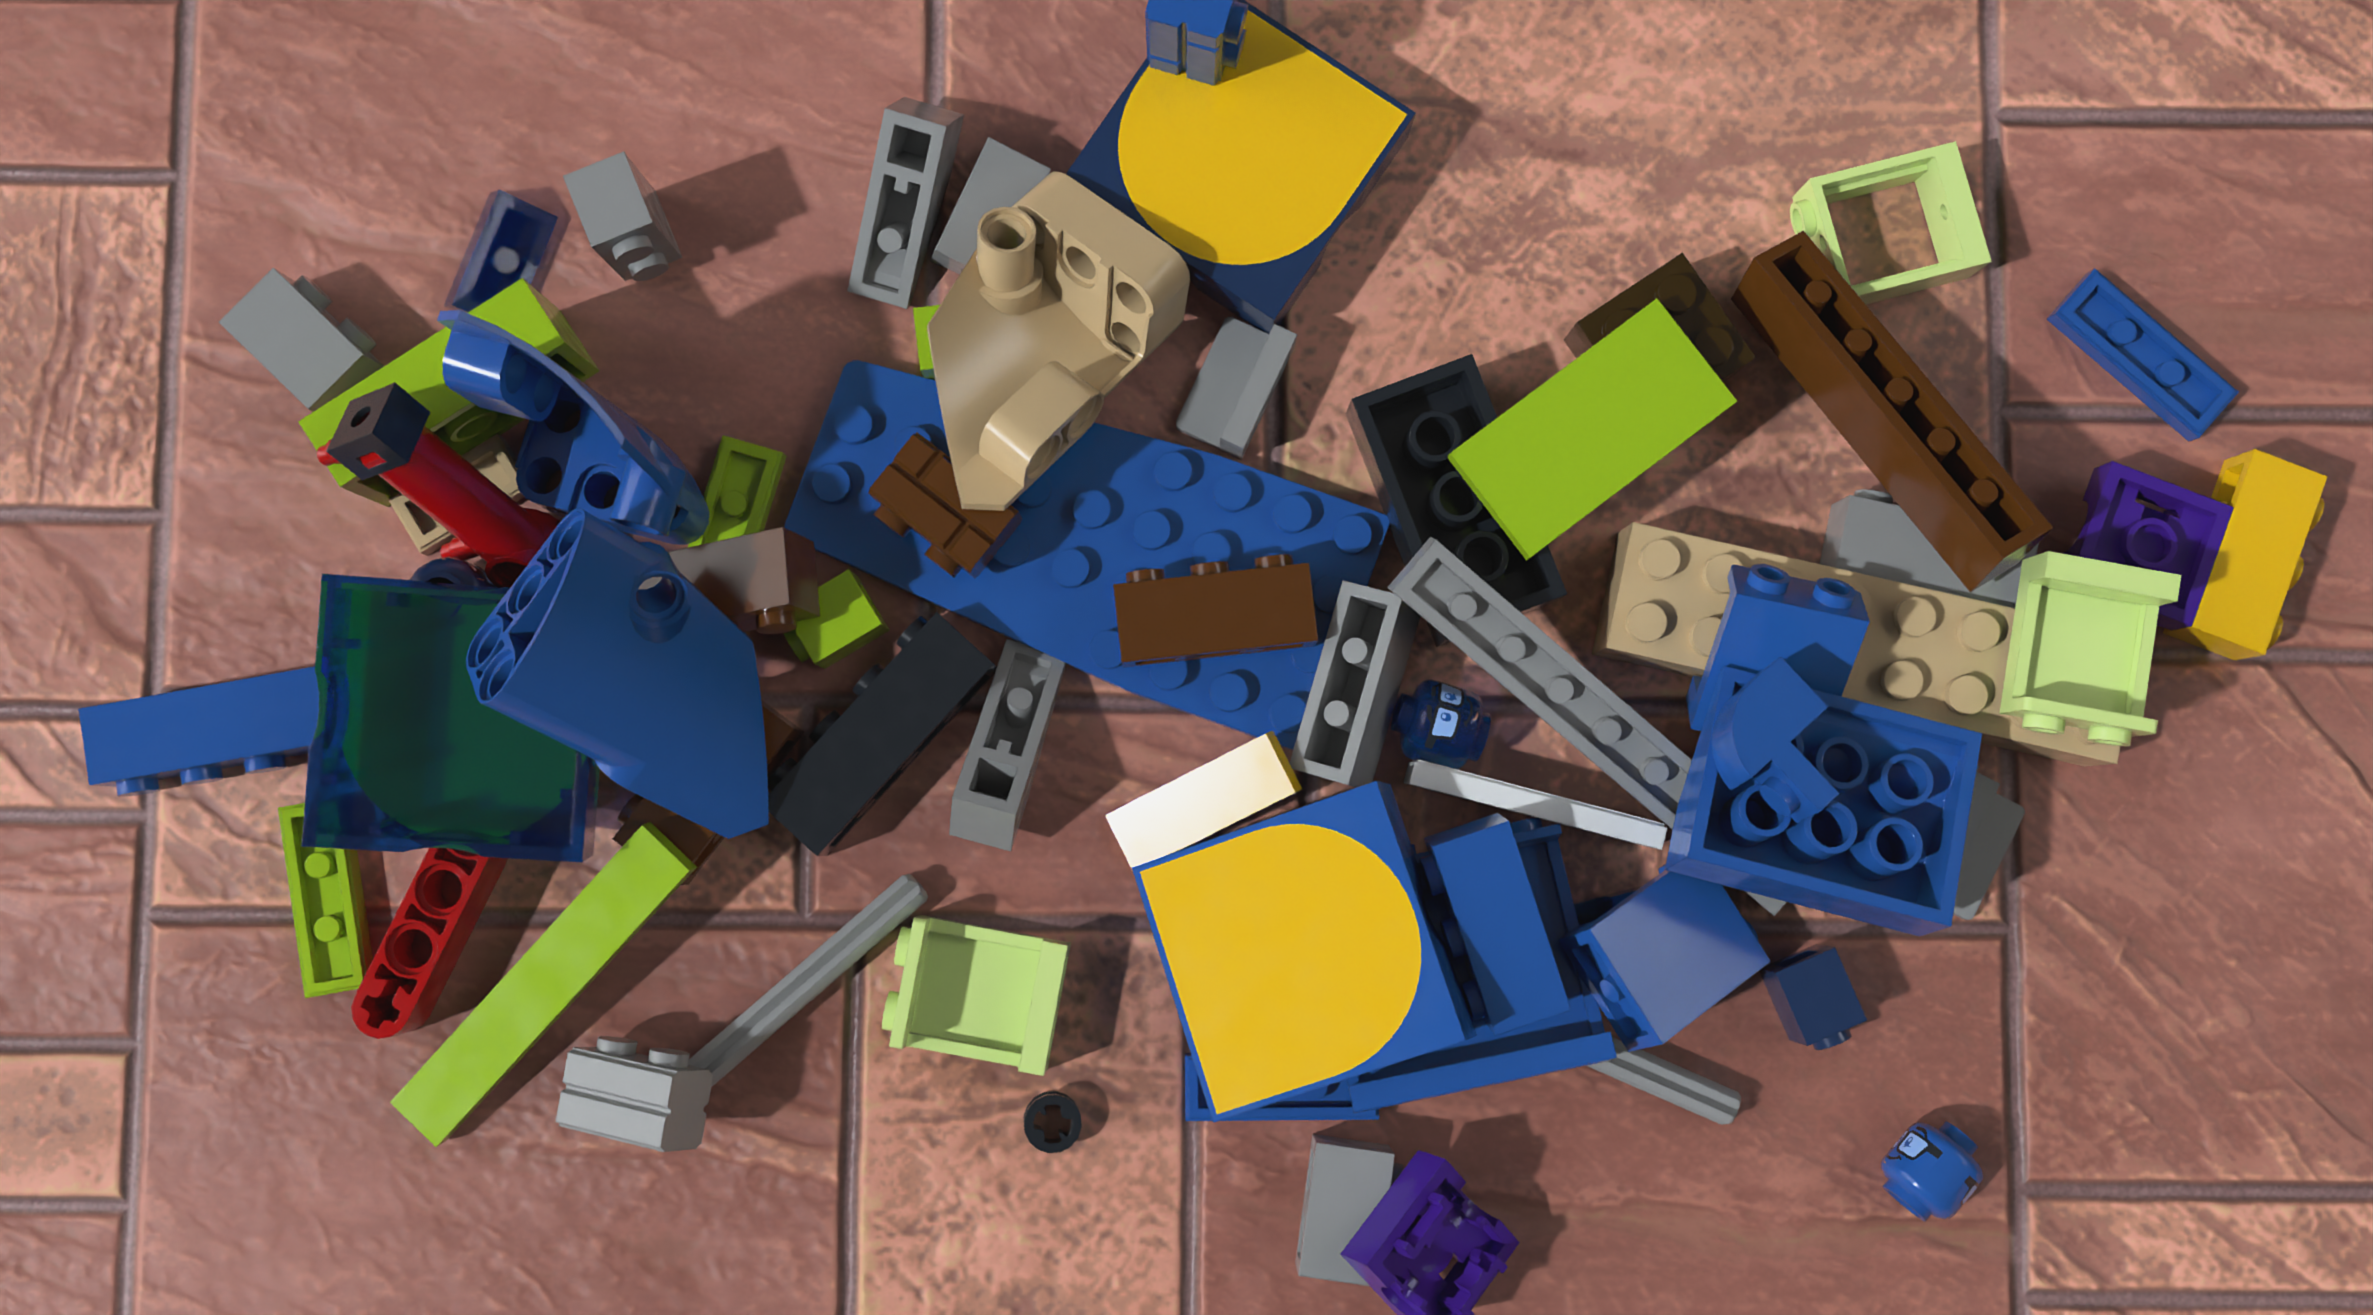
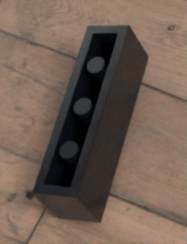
M938 612L929 621L920 616L911 623L896 642L902 650L885 668L879 663L871 667L853 688V692L859 697L842 715L834 710L815 727L809 736L814 745L797 763L793 758H789L769 777L768 789L771 792L768 794V812L816 856H828L995 674L997 666Z

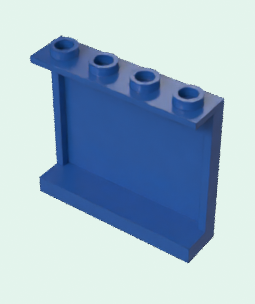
M1530 818L1510 823L1571 1011L1497 1036L1487 1026L1484 1018L1473 1021L1471 1017L1477 1034L1473 1038L1346 1079L1353 1114L1602 1063L1617 1058L1611 1031L1605 1032L1597 1001L1558 942V939L1579 926L1558 841L1562 834L1560 824L1543 827L1541 818ZM1411 844L1421 872L1422 893L1427 912L1438 935L1446 945L1440 921L1450 918L1442 893L1431 896L1419 859L1428 856L1429 852L1416 853L1415 845ZM1448 950L1459 985L1462 982L1471 980L1463 956L1453 959Z

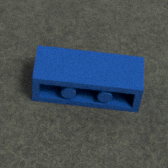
M1496 813L1425 837L1424 841L1429 855L1419 859L1420 866L1431 896L1441 893L1443 895L1450 918L1441 920L1440 926L1451 957L1454 959L1463 956L1471 980L1462 982L1460 985L1473 1021L1484 1018L1487 1026L1497 1036L1571 1011L1509 820Z

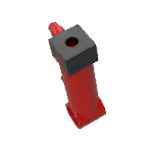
M396 382L351 400L333 438L317 449L319 462L325 466L343 464L362 480L375 475L382 477L455 536L450 542L442 545L440 550L442 558L451 557L467 561L480 556L487 562L485 567L487 578L495 586L507 592L560 521L540 510L521 507L425 426L431 412Z

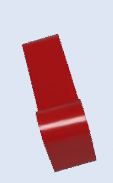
M384 811L389 822L398 829L431 845L354 996L351 1006L352 1019L361 1032L369 1037L380 1039L412 1032L424 1025L430 1017L516 845L519 830L508 835L489 839L480 848L473 841L450 840L424 834L397 821ZM450 872L457 875L462 884L461 897L453 906L445 901L441 892L443 879ZM419 931L427 934L432 942V954L426 964L419 962L412 950L414 937ZM409 979L417 980V983L407 985ZM389 995H395L392 1000V1006L386 1003V998ZM393 1007L400 1011L399 1017L390 1018L393 1013Z

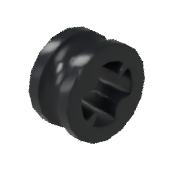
M1047 1091L1035 1096L1027 1105L1023 1116L1024 1131L1029 1142L1038 1150L1046 1153H1059L1070 1148L1078 1139L1082 1128L1081 1114L1075 1101L1068 1095L1058 1091ZM1047 1105L1060 1106L1062 1117L1071 1119L1069 1130L1065 1133L1060 1128L1058 1130L1060 1137L1057 1139L1045 1138L1043 1127L1033 1123L1038 1111L1046 1115L1045 1106Z

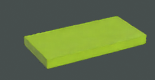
M1655 299L1453 450L1447 458L1527 561L1734 405L1737 400L1660 301Z

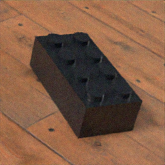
M1472 354L1351 399L1346 417L1384 514L1389 519V527L1405 566L1426 541L1432 537L1522 614L1552 604L1567 595L1549 546H1545L1526 561L1447 458L1453 450L1497 418ZM1427 622L1436 647L1451 642Z

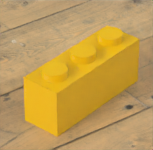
M2257 449L2224 460L2211 499L2234 507L2192 626L2172 631L2164 628L2163 633L2231 660L2265 655L2266 651L2275 644L2282 631L2283 618L2279 614L2287 591L2294 587L2303 571L2304 560L2300 554L2308 532L2317 525L2323 514L2325 503L2324 499L2320 497L2328 476Z

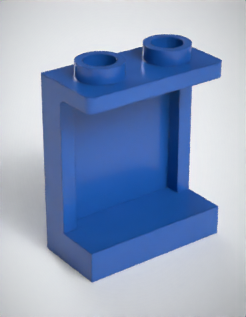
M1755 564L1751 568L1732 565L1727 577L1730 595L1702 677L1693 675L1686 695L1691 729L1702 730L1720 670L1724 666L1757 674L1781 656L1811 689L1842 697L1870 623L1861 593L1849 584L1833 578H1820L1815 582L1791 577L1785 571L1767 564Z
M1666 864L1658 869L1659 875L1598 919L1577 926L1558 939L1561 947L1628 1052L1664 1044L1771 962L1759 944L1755 929L1741 916L1723 885L1665 870Z

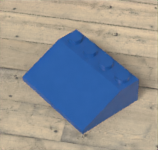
M1727 666L1721 668L1677 806L1665 870L1919 937L1951 927L1982 733L1812 689L1827 704L1828 708L1796 736L1791 743L1838 791L1839 795L1819 813L1796 823L1790 816L1786 817L1777 813L1766 803L1759 791L1761 785L1754 777L1730 790L1716 768L1711 743L1716 718L1725 703L1756 675Z

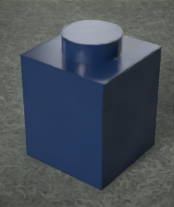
M1815 944L1766 965L1759 970L1790 1041L1806 1046L1812 1044L1815 1050L1827 1049L1850 1039L1852 1035L1849 1028L1867 1021L1835 947Z

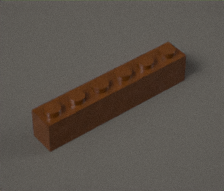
M1802 231L1753 258L1731 300L1971 593L2018 564L2053 529L2052 525L1809 236Z

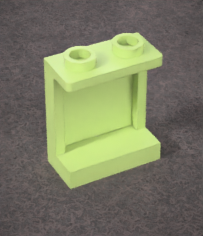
M2051 551L2023 559L1999 714L2023 718L2022 728L2034 732L2064 734L2065 726L2089 730L2088 741L2114 746H2130L2131 738L2134 736L2156 734L2158 720L2144 718L2143 716L2159 606L2178 601L2181 575Z
M924 915L914 917L912 928H901L895 950L894 965L904 967L899 992L889 991L883 1012L882 1029L892 1031L889 1047L898 1049L914 1047L1017 1066L1019 1072L1044 1076L1049 1065L1071 942Z

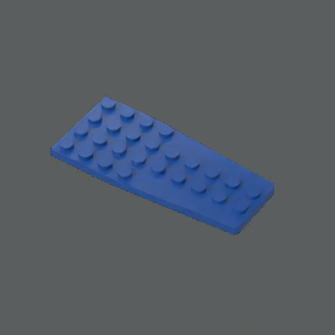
M852 360L844 366L787 516L785 528L813 541L815 550L1005 637L1054 657L1071 667L1124 691L1255 738L1274 731L1281 747L1293 751L1342 581L1368 586L1390 524L1386 514L1213 453L1094 422L1081 438L1011 504V506L1019 511L1023 519L1004 545L998 549L996 555L981 574L974 579L961 569L957 576L953 578L924 555L931 544L911 529L907 536L902 538L873 514L880 507V504L868 493L873 483L885 468L894 461L897 453L916 432L950 457L936 381L860 360ZM1280 554L1293 555L1294 564L1309 563L1318 642L1314 647L1123 668L1113 584L1127 583L1126 573L1143 569H1164L1165 578L1191 576L1190 566L1218 561L1228 562L1229 571L1255 569L1254 559Z

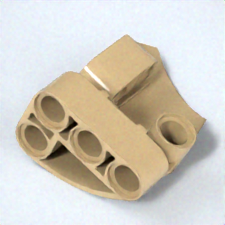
M1053 171L1012 207L994 208L982 216L978 223L976 250L927 324L941 414L962 509L1005 511L1085 434L1098 417L1104 403V398L1161 345L1184 320L1190 274L1180 254L1169 244L1062 172Z

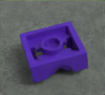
M2114 461L2094 468L2083 497V501L2088 503V513L2084 526L2074 544L2063 554L2181 575L2178 601L2159 606L2157 625L2171 631L2191 627L2234 507ZM2138 498L2164 508L2166 511L2161 513L2135 502V500Z
M1420 1150L1416 1152L1340 1255L1397 1315H1474L1471 1310L1498 1272L1504 1273L1508 1267L1505 1262L1520 1242L1499 1219L1480 1209L1462 1192L1461 1189L1466 1184V1181L1446 1159ZM1452 1257H1454L1457 1262L1446 1278L1443 1279L1438 1273L1442 1272L1448 1266Z

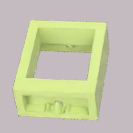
M1956 141L1810 178L1792 197L1793 203L1790 207V219L1795 235L1804 231L1865 304L1967 279L1992 262ZM1915 182L1939 263L1851 286L1827 204Z

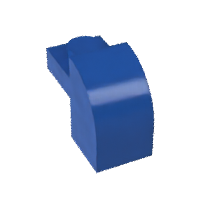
M1781 656L1758 672L1722 707L1713 727L1712 754L1716 768L1730 790L1754 777L1761 785L1759 791L1766 803L1777 813L1786 817L1790 816L1796 823H1799L1822 811L1839 793L1791 743L1828 706Z

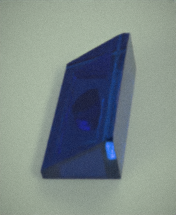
M500 189L491 192L450 288L444 307L468 313L521 278L531 285L558 217Z

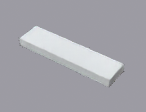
M1413 759L1412 762L1408 763L1403 782L1412 786L1660 850L1663 848L1667 827H1664V823L1416 759V761Z

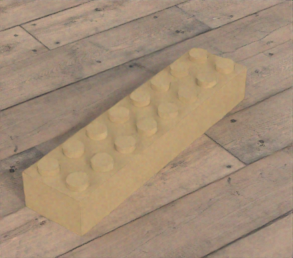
M1632 522L1617 533L1592 650L1593 655L1693 677V675L1702 677L1730 595L1727 577L1731 566L1739 565L1751 568L1755 564H1767L1785 571L1791 577L1815 582L1820 578L1837 579L1849 584L1861 593L1870 623L1842 697L1982 733L1981 743L2084 767L2118 763L2121 746L2088 741L2089 730L2065 726L2064 734L2034 732L2022 728L2023 718L1999 714L2015 608Z

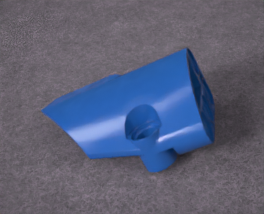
M462 310L440 311L437 321L451 330L443 358V377L449 389L480 408L529 419L515 464L517 469V486L526 499L562 517H565L574 509L581 508L619 531L674 545H686L695 542L704 534L709 524L710 515L707 503L685 465L657 435L520 338L497 325ZM580 410V420L577 426L565 433V423L568 417ZM561 470L562 477L558 487L552 492L547 493L546 485L550 476L556 471ZM620 484L614 504L604 508V497L607 491L614 485ZM678 506L680 508V511L674 518L676 508Z
M581 508L572 510L561 520L480 627L469 646L466 656V668L478 701L594 759L598 767L610 779L627 790L727 839L768 825V776L765 731L756 656L751 638L677 569L670 554L661 545L652 542H637L632 537ZM652 577H662L661 581L654 587L638 589L645 580Z

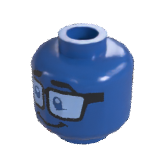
M1947 1121L1944 1122L1939 1130L1927 1123H1913L1881 1161V1169L1888 1179L1882 1187L1897 1202L1924 1222L1931 1215L1940 1219H1950L1983 1180L1981 1167L1972 1157L1978 1146L1966 1134Z

